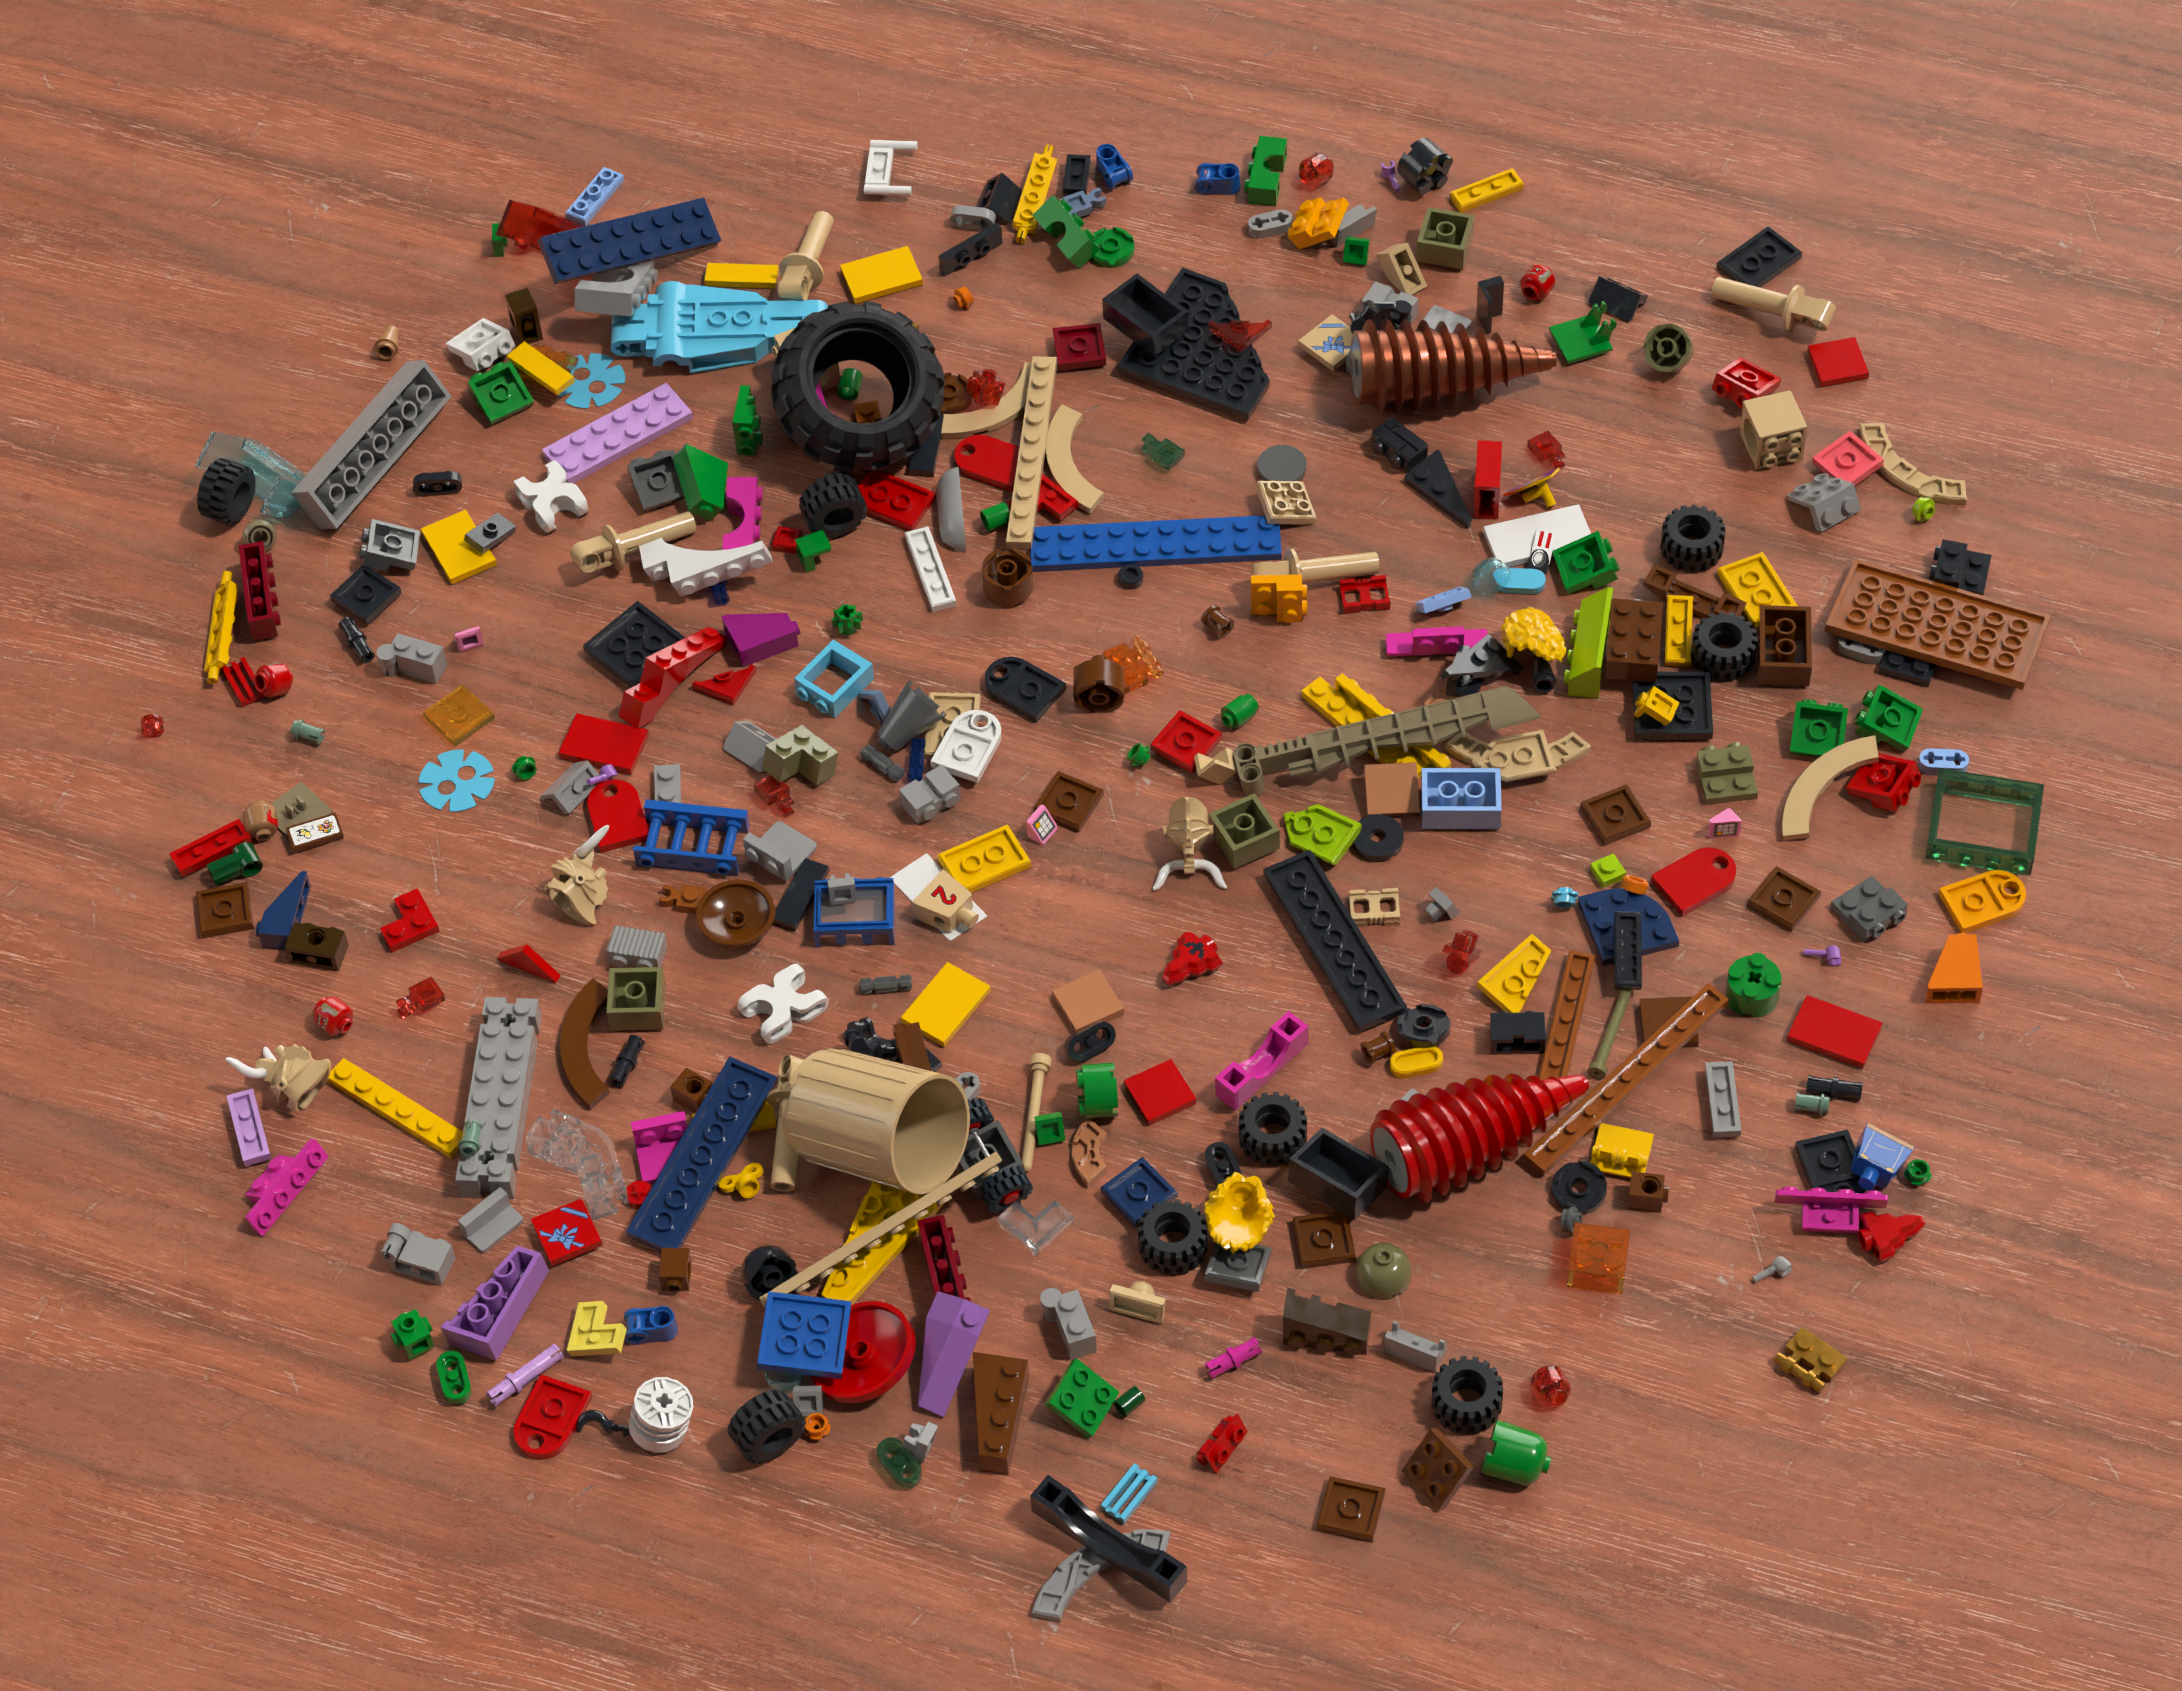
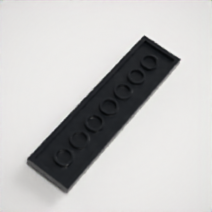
M1311 850L1263 869L1265 879L1359 1032L1395 1018L1407 1009L1404 1000Z

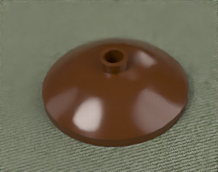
M741 879L724 881L710 888L700 899L696 910L697 924L701 933L712 943L729 948L748 946L762 939L772 928L776 916L775 904L770 893L755 882Z

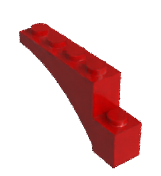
M706 627L646 657L640 683L624 691L619 717L636 728L654 721L655 715L678 685L704 660L726 647L728 638L720 634L716 629Z

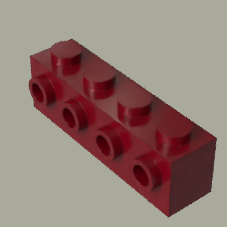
M263 541L238 545L247 620L253 641L277 637V626H281L279 611H275V607L279 606L276 591L272 592V588L276 587L274 572L270 573V568H274L272 554L266 553Z
M944 1215L917 1220L919 1239L934 1299L937 1292H942L971 1302L970 1297H965L963 1290H967L964 1273L959 1274L957 1267L961 1266L958 1250L953 1251L952 1243H955L952 1227L947 1228Z

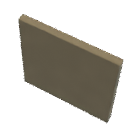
M299 782L271 803L276 809L279 830L287 838L286 827L333 813V810L302 782Z

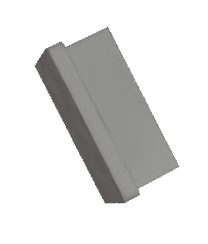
M1359 204L1347 211L1335 238L1329 240L1338 247L1345 243L1347 236L1355 237L1371 228L1375 223L1377 209L1373 206L1366 210Z
M734 721L723 749L758 772H764L765 770L762 769L765 747L776 740V738L749 721Z
M589 761L576 762L542 793L541 797L544 800L553 799L564 814H569L589 795L595 786L601 783L587 784V779L599 776V774Z
M499 1187L460 1218L458 1222L462 1235L481 1253H485L522 1224L524 1219L510 1205L508 1194Z

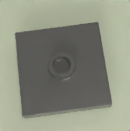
M1216 1242L1205 1273V1281L1259 1292L1272 1248L1255 1245L1252 1249L1248 1248L1247 1251L1239 1249L1233 1254L1230 1248L1226 1251Z

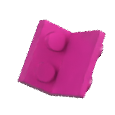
M684 1111L631 1122L642 1181L647 1183L656 1182L687 1129Z

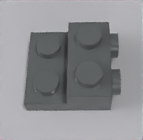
M661 450L652 457L646 459L639 457L632 460L630 464H627V472L643 512L685 499L673 461V456L676 454L674 450Z
M371 519L369 528L364 527L361 542L366 543L361 545L359 558L363 559V566L387 572L389 565L414 571L420 531Z
M1870 876L1831 901V908L1864 942L1873 937L1878 938L1887 928L1893 924H1900L1907 916L1908 904L1891 887L1885 889L1873 876Z

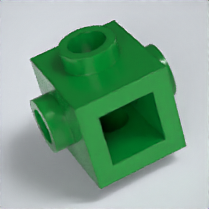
M416 1309L402 1313L395 1320L391 1321L394 1332L390 1336L396 1348L402 1347L409 1360L434 1348L430 1334L433 1329L427 1317L421 1318Z

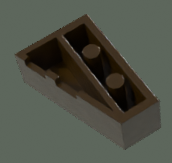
M1287 1287L1283 1313V1345H1289L1293 1348H1316L1323 1352L1333 1350L1345 1352L1349 1355H1367L1371 1328V1311L1337 1302L1336 1306L1320 1302L1321 1297L1312 1295L1311 1299L1295 1295L1296 1290Z

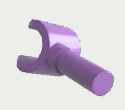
M1390 160V167H1386L1381 163L1382 176L1390 180L1395 192H1399L1400 187L1395 177V162Z
M605 765L600 769L599 776L587 779V784L592 785L598 782L613 780V776H617V772L612 765Z
M1829 946L1826 950L1804 949L1803 955L1826 958L1829 966H1839L1841 964L1840 949L1837 946Z

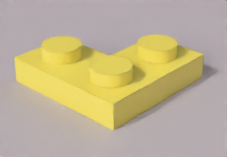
M603 1301L578 1302L567 1352L571 1356L621 1353L627 1329L622 1323L603 1325L608 1307Z

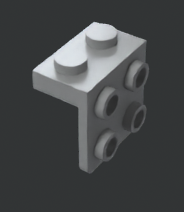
M1826 473L1815 476L1814 480L1807 484L1795 487L1794 491L1787 495L1789 501L1810 508L1815 529L1820 532L1861 510L1854 483L1829 476Z
M781 821L775 822L761 838L749 832L743 839L746 857L786 882L801 867L805 858L808 859L817 850L815 841Z

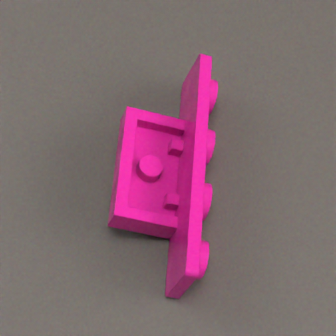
M1464 626L1412 629V632L1387 633V656L1455 654L1460 644L1470 646L1471 649L1488 633L1487 629L1464 630Z
M309 1139L295 1157L278 1155L268 1164V1168L252 1183L251 1188L245 1194L251 1202L256 1203L245 1216V1219L258 1235H265L328 1159V1154L315 1139Z
M1787 1186L1782 1187L1781 1190H1776L1774 1203L1802 1204V1231L1857 1234L1859 1230V1207L1884 1209L1888 1203V1195H1882L1879 1191H1866L1865 1194L1854 1193V1191L1849 1189H1841L1837 1192H1826L1822 1188L1799 1191L1796 1187Z

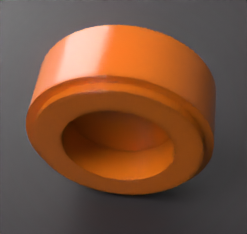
M1632 875L1623 876L1621 883L1623 889L1637 894H1646L1649 885L1646 880Z

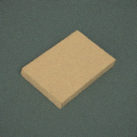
M929 693V697L940 706L936 711L939 714L945 711L947 715L944 719L926 730L924 759H932L950 725L957 716L966 711L980 710V694ZM979 721L976 722L974 725L978 727Z

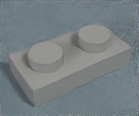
M680 764L654 766L656 801L682 803Z

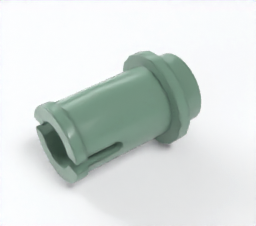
M302 719L300 721L295 720L290 731L295 739L303 738L318 745L322 743L325 735H321L325 734V729L306 724Z
M1797 1093L1795 1110L1819 1112V1115L1828 1113L1830 1097H1824L1825 1094L1814 1096Z
M469 1120L465 1122L463 1137L458 1143L461 1154L465 1156H474L480 1150L478 1141L482 1124L476 1120L471 1121V1127H469Z

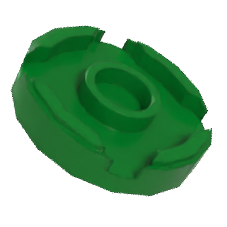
M1112 227L1109 230L1102 228L1093 233L1097 237L1095 240L1096 244L1101 248L1090 258L1095 264L1107 268L1119 267L1129 262L1134 256V240L1126 230Z

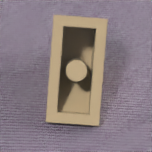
M1408 243L1395 244L1376 255L1385 276L1400 292L1412 295L1427 287Z

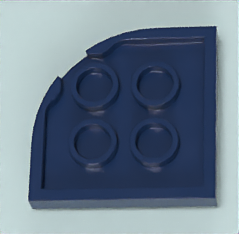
M1617 888L1578 897V906L1603 966L1614 963V911L1641 912L1642 956L1679 947V938L1669 915L1658 902L1645 894H1637Z

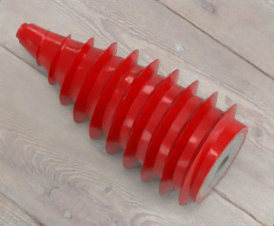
M1491 1074L1484 1081L1478 1078L1467 1079L1464 1085L1458 1082H1451L1445 1090L1435 1087L1431 1088L1427 1095L1416 1093L1408 1101L1396 1100L1392 1103L1389 1110H1380L1371 1125L1370 1142L1373 1156L1389 1166L1387 1186L1396 1196L1401 1199L1414 1196L1422 1203H1429L1432 1198V1189L1437 1194L1445 1196L1449 1192L1450 1182L1459 1188L1466 1185L1467 1173L1475 1179H1480L1483 1177L1485 1165L1492 1170L1499 1169L1501 1153L1510 1160L1515 1159L1518 1149L1517 1142L1526 1148L1531 1147L1533 1131L1536 1129L1540 1133H1545L1547 1128L1546 1121L1553 1116L1558 1118L1559 1111L1572 1104L1573 1101L1583 1096L1589 1090L1588 1080L1584 1075L1579 1076L1578 1074L1558 1078L1551 1076L1544 1080L1534 1075H1530L1524 1080L1516 1074H1508L1504 1079Z

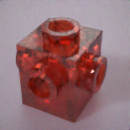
M984 368L983 371L974 369L972 376L969 377L967 382V392L974 398L973 401L981 405H999L1005 382L992 369Z

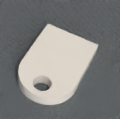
M970 710L957 716L930 761L931 767L936 768L943 765L950 774L978 783L1001 742V725L998 719L991 713L982 710ZM978 721H985L988 723L984 727H977L974 725Z

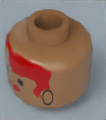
M266 801L251 802L244 810L243 821L245 830L252 838H256L258 841H265L270 839L271 835L275 834L279 829L276 809Z

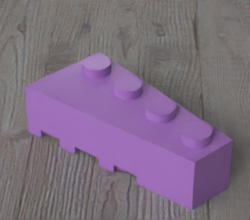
M517 1246L493 1271L494 1275L488 1282L482 1283L476 1289L477 1294L467 1304L464 1302L457 1309L458 1314L450 1322L447 1320L440 1327L450 1346L497 1361L549 1272L541 1253Z

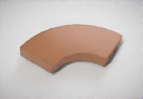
M1085 1119L1079 1126L1072 1145L1074 1169L1079 1179L1087 1188L1107 1172V1166L1100 1156V1149L1107 1139V1133L1091 1119Z

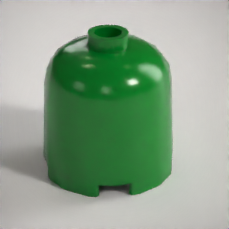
M1496 1420L1490 1437L1491 1441L1495 1442L1492 1453L1486 1451L1480 1472L1486 1474V1476L1522 1486L1532 1485L1538 1480L1541 1473L1547 1474L1550 1466L1551 1457L1547 1456L1548 1446L1546 1440L1535 1432L1506 1421Z

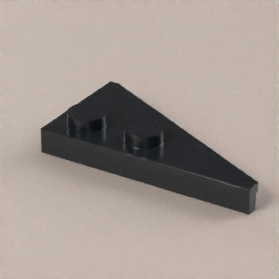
M1437 449L1404 476V482L1468 529L1471 527V515L1441 452Z
M1488 633L1450 665L1440 677L1443 680H1458L1463 675H1469L1470 678H1482L1489 675L1501 676L1504 672L1510 671L1514 675H1518L1524 666L1515 657H1507V650Z

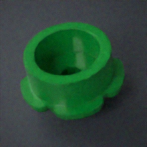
M1137 743L1130 749L1127 759L1132 763L1131 766H1143L1150 758L1149 746Z
M521 756L512 765V772L517 778L528 780L536 774V761L533 757Z
M1921 1159L1912 1160L1907 1165V1169L1904 1170L1905 1178L1910 1180L1911 1184L1917 1186L1928 1183L1932 1176L1928 1163Z

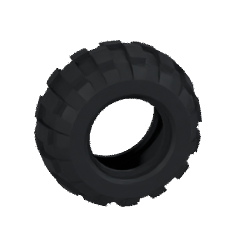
M864 301L863 305L849 304L848 302L828 305V308L825 310L813 312L806 316L782 342L772 371L771 397L773 408L777 412L781 421L780 425L792 442L795 441L803 449V453L813 461L819 463L821 460L835 466L834 470L852 473L853 470H867L868 473L879 471L912 456L933 432L944 402V372L942 365L935 355L936 349L924 332L921 334L912 325L913 321L898 311L894 314L882 309V304ZM858 360L873 365L885 375L891 385L893 406L890 415L885 419L872 423H854L839 418L823 405L816 393L820 377L831 366L842 361Z

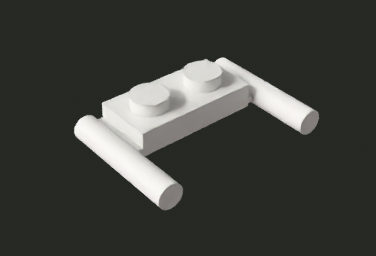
M871 140L864 194L911 196V186H890L894 157L893 150L917 151L918 142Z

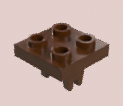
M1436 1427L1428 1431L1401 1471L1438 1510L1447 1507L1474 1466Z

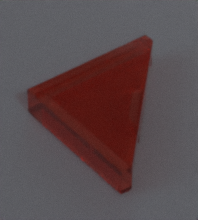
M1266 320L1263 323H1250V321H1230V323L1217 324L1211 321L1208 323L1210 331L1239 352H1242L1272 328L1270 320Z

